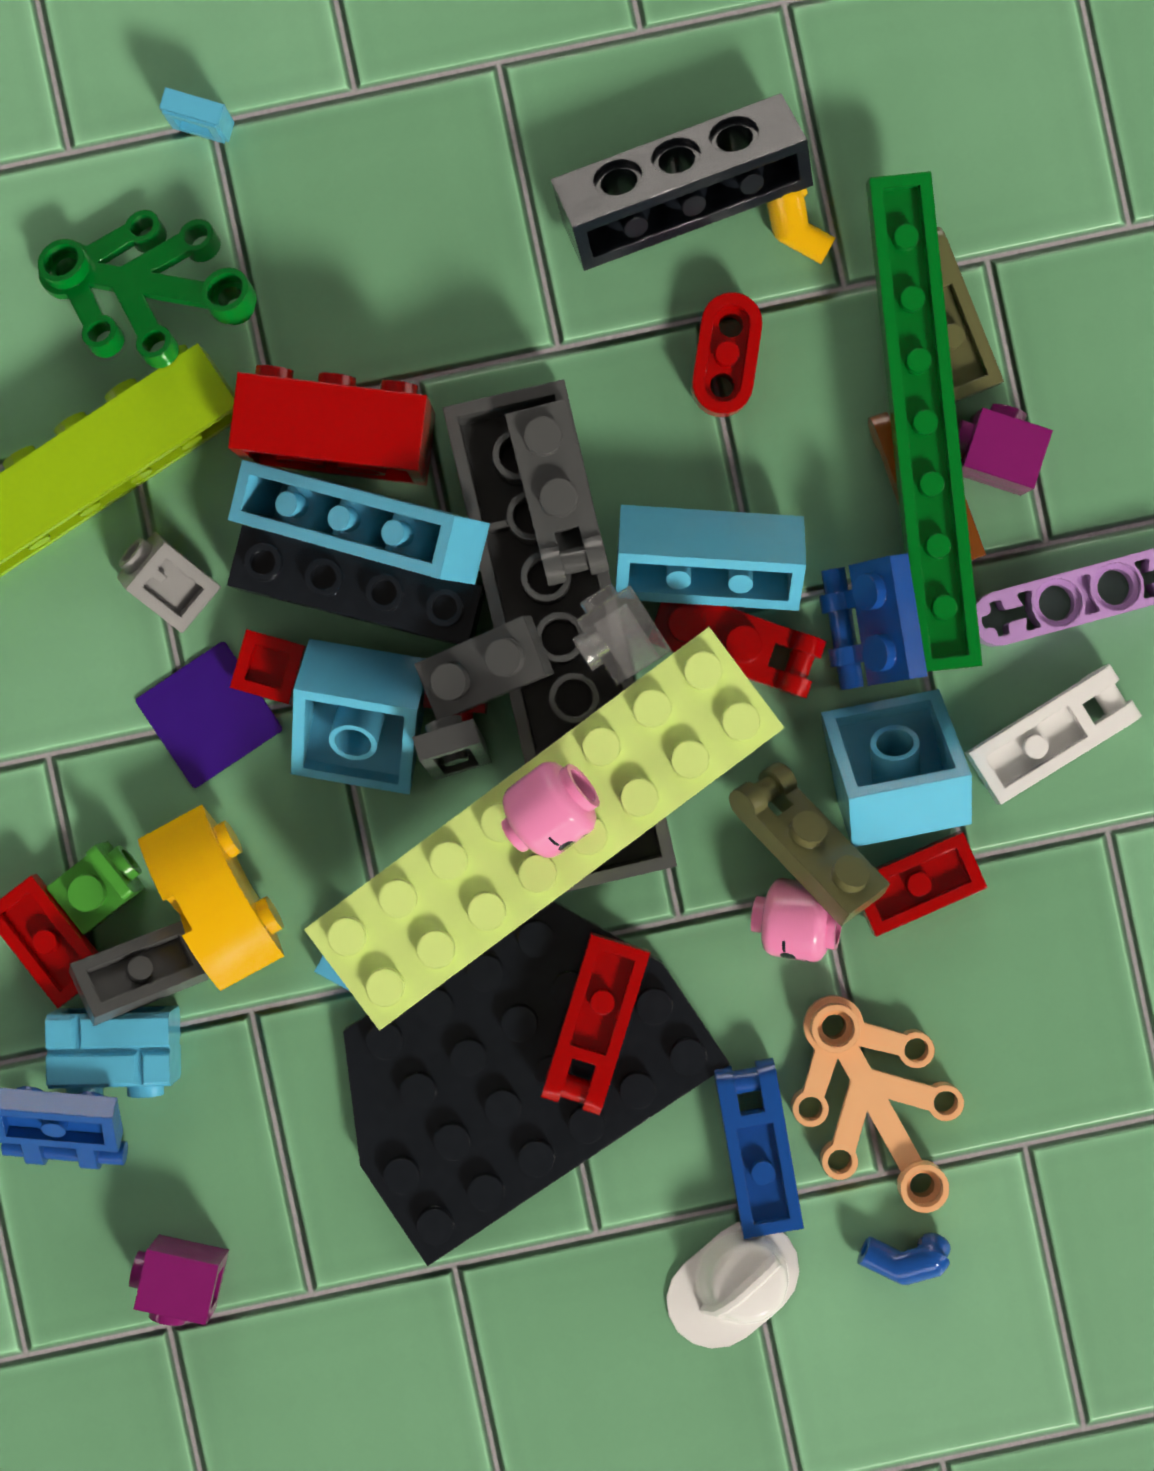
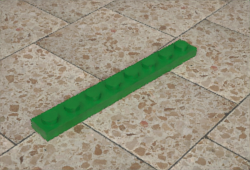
M931 171L869 177L866 183L903 546L904 554L908 553L927 672L983 666Z

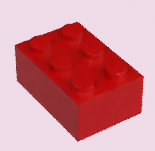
M257 365L255 374L237 372L228 448L241 459L277 468L427 486L436 414L428 396L418 394V385L404 381L382 380L380 389L355 386V377L329 372L319 373L318 382L293 378V370L273 365Z

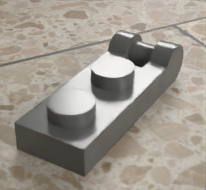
M563 399L505 414L548 586L567 582L566 575L590 570L591 576L610 571L567 400ZM579 529L583 545L559 551L555 534Z

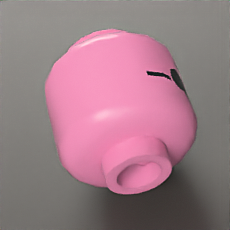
M544 762L506 790L502 801L506 818L502 820L501 825L508 840L519 851L525 852L530 849L544 858L555 857L594 829L597 818L595 808L600 804L599 797L588 778L576 766L567 764L563 767L556 762Z
M779 878L770 886L766 897L756 896L751 914V931L761 933L763 948L769 955L818 962L823 958L828 949H837L842 926L832 918L798 880Z

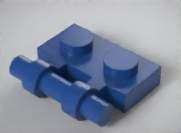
M908 553L889 555L848 565L852 585L851 590L848 589L845 567L821 571L825 595L819 596L822 614H828L834 649H828L830 668L837 667L840 690L864 687L861 669L862 662L865 665L868 686L928 676ZM852 609H856L861 644H857Z
M22 1086L16 1089L0 1088V1143H2L1 1152L3 1156L24 1157L26 1164L46 1165L48 1159L75 1161L79 1163L80 1168L97 1170L101 1168L102 1164L125 1165L128 1154V1142L121 1141L123 1126L117 1097H108L92 1091H84L78 1094L47 1092L31 1086Z

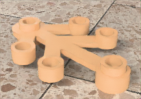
M830 995L816 1000L808 1008L803 1021L805 1037L814 1048L804 1086L791 1099L790 1106L795 1119L806 1127H816L826 1120L829 1113V1105L825 1095L837 1059L849 1078V1084L833 1139L826 1143L820 1152L822 1168L829 1177L836 1180L847 1179L856 1172L858 1167L856 1148L866 1113L868 1112L900 1170L897 1178V1189L903 1201L916 1212L930 1213L938 1210L946 1202L949 1195L948 1179L936 1164L921 1159L889 1099L928 1110L938 1120L951 1121L962 1113L964 1098L961 1092L948 1082L940 1081L928 1085L872 1069L860 1047L894 1054L905 1065L911 1068H922L928 1065L934 1057L935 1047L933 1041L924 1032L917 1029H909L901 1033L866 1023L858 1007L842 996ZM830 1015H839L844 1022L842 1031L834 1036L825 1034L822 1029L823 1021ZM914 1038L922 1039L925 1043L923 1055L916 1059L907 1058L905 1055L907 1042ZM949 1091L953 1093L954 1103L949 1110L938 1111L935 1109L934 1099L940 1092ZM807 1097H814L820 1101V1110L812 1117H805L799 1113V1105ZM836 1150H844L849 1153V1162L842 1169H833L828 1164L830 1155ZM920 1173L928 1174L931 1178L929 1188L921 1193L912 1191L910 1187L912 1178Z

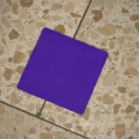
M225 642L218 643L136 698V704L193 788L199 787L282 731V726L261 696L229 688L237 659Z

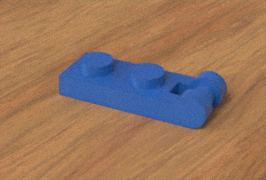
M773 1058L755 1061V1067L733 1071L732 1066L728 1065L724 1069L714 1070L715 1085L743 1238L748 1239L804 1229ZM760 1091L763 1107L740 1111L737 1095Z

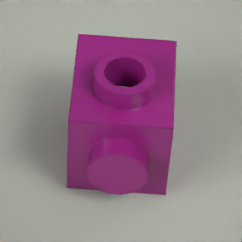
M995 403L992 404L991 409L981 408L971 416L969 422L961 420L958 425L963 477L1022 496L1035 488L1053 430L1025 421L1027 413L1012 406Z
M159 1234L146 1249V1252L139 1250L135 1256L129 1279V1287L138 1289L133 1309L149 1313V1318L152 1321L163 1325L179 1326L183 1325L185 1321L206 1325L217 1307L229 1249Z

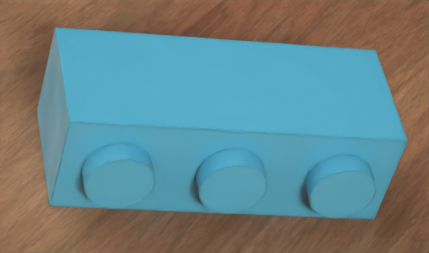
M621 505L615 599L799 611L806 570L804 516Z

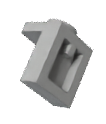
M156 531L147 540L141 537L133 542L119 561V566L122 570L117 578L123 587L181 633L188 628L221 588L215 580L172 547Z

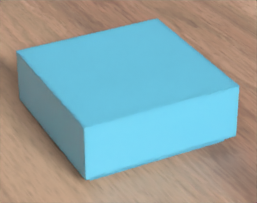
M165 87L159 108L172 129L223 144L225 142L229 143L235 122L225 104Z

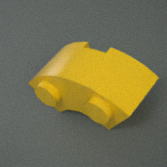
M201 804L138 839L144 860L162 900H168L180 915L185 934L182 935L183 939L205 973L220 991L284 957L277 935L278 931L284 929L282 919L272 901L267 896L259 899L237 859V855L243 852L242 846L234 830L226 820L217 824Z

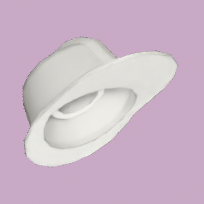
M736 1222L721 1231L688 1259L672 1277L666 1296L668 1316L677 1332L692 1344L710 1349L730 1347L747 1338L785 1305L795 1291L800 1272L797 1252L788 1236L782 1232L744 1239L741 1224Z

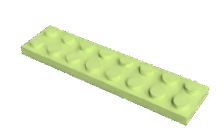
M708 627L306 927L304 931L380 1031L783 730L784 726L711 628ZM544 762H556L563 767L567 764H572L588 778L599 797L600 804L595 808L597 818L594 829L555 857L544 858L530 849L525 852L519 851L508 840L501 825L502 820L506 818L502 802L506 790Z

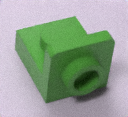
M109 841L95 844L86 851L87 855L46 887L83 935L91 932L145 889L137 878L142 873L140 866L133 856L121 845L113 848Z

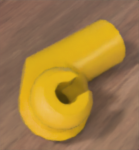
M807 188L788 193L781 198L766 203L772 233L775 238L821 265L836 237L809 223L804 198L808 194Z

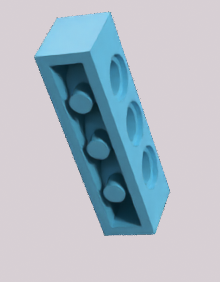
M247 460L241 461L228 517L229 521L433 578L473 585L476 582L490 523Z

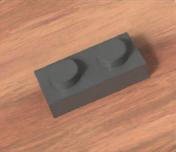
M531 615L516 618L414 664L436 720L462 714L554 674Z
M460 715L443 717L426 724L425 729L427 733L412 737L420 763L434 780L492 763L486 741L474 719L462 722Z
M182 921L70 964L69 974L93 1026L208 980V975L182 937L185 934Z

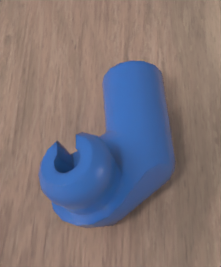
M937 1233L924 1234L918 1240L916 1248L906 1251H900L869 1236L860 1249L857 1263L898 1284L910 1285L940 1277L950 1264L947 1257L951 1247L948 1240Z

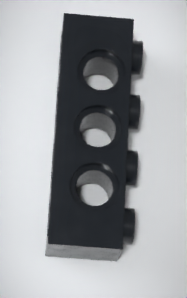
M781 93L551 179L563 225L584 271L776 200L788 193L813 186L807 138Z
M244 525L241 527L227 586L240 591L454 645L475 637L486 594L485 588L482 585L433 578Z

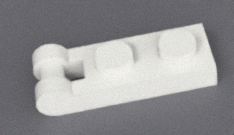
M1110 664L1091 672L1078 683L965 752V755L996 804L1002 805L1128 727L1142 716L1133 700L1125 701L1115 685L1120 679ZM1095 697L1105 713L1095 722L1092 721L1082 705Z

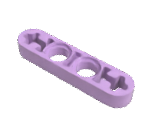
M1154 548L994 591L977 598L976 607L980 644L989 647L1008 645L1154 605V583L1144 585V579L1141 575L1142 573L1154 570ZM1136 561L1141 562L1140 571L1135 565ZM1109 570L1120 572L1128 582L1129 591L1127 597L1118 605L1106 603L1098 593L1097 584L1104 572ZM1050 586L1062 588L1070 598L1071 607L1069 613L1059 621L1048 619L1039 608L1041 593ZM1144 587L1150 595L1148 598H1144ZM1025 593V612L1034 625L1033 629H1026L1027 617L1005 623L1002 629L1004 635L998 636L995 628H984L982 617L990 614L991 608L989 603L995 602L999 611L1023 606L1017 595Z

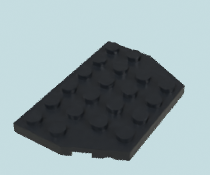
M555 900L380 1031L367 1014L346 1027L343 1031L360 1166L427 1266L715 1075L714 1070L724 1069L730 1065L663 962L650 955L600 1115L581 1110L582 1103L560 1097L559 1102L541 1098L544 1081L591 932L627 943L611 934L605 928L583 918ZM572 1059L568 1074L590 1080L595 1065Z

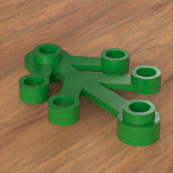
M140 210L133 213L127 219L126 224L87 246L72 239L56 240L47 245L39 256L38 274L40 283L51 296L70 300L83 325L81 335L84 343L94 355L100 358H108L117 354L124 345L125 336L114 319L103 314L92 288L114 292L137 335L136 349L139 354L153 368L167 367L176 360L179 354V345L170 331L159 324L146 298L208 309L218 322L230 325H239L246 322L255 310L257 302L256 292L245 274L236 268L218 269L209 275L205 281L160 274L188 257L195 262H206L217 255L220 250L221 241L208 221L203 219L191 220L181 228L177 235L166 240L167 231L158 216L150 210ZM152 227L150 232L143 236H139L144 229ZM207 236L201 244L193 245L196 239ZM132 247L143 252V254L122 266L106 264ZM233 299H236L233 303L228 304ZM110 331L104 340L96 342L102 333ZM165 341L162 348L155 352H150L156 343Z

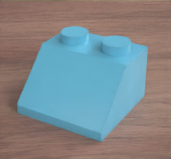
M309 639L293 690L291 774L410 795L417 757L412 737L421 734L425 708H423L425 690L414 664L426 658Z
M939 689L821 712L837 802L849 840L854 847L972 824V774Z

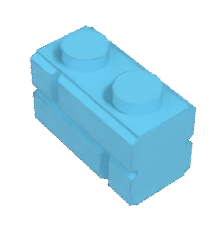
M142 1006L93 1026L85 1008H58L47 1014L45 1019V1048L47 1049L46 1085L48 1089L66 1088V1093L71 1094L92 1091L104 1095L103 1088L127 1087V1096L131 1098H149L164 1095V1086H172L181 1076L179 1006Z

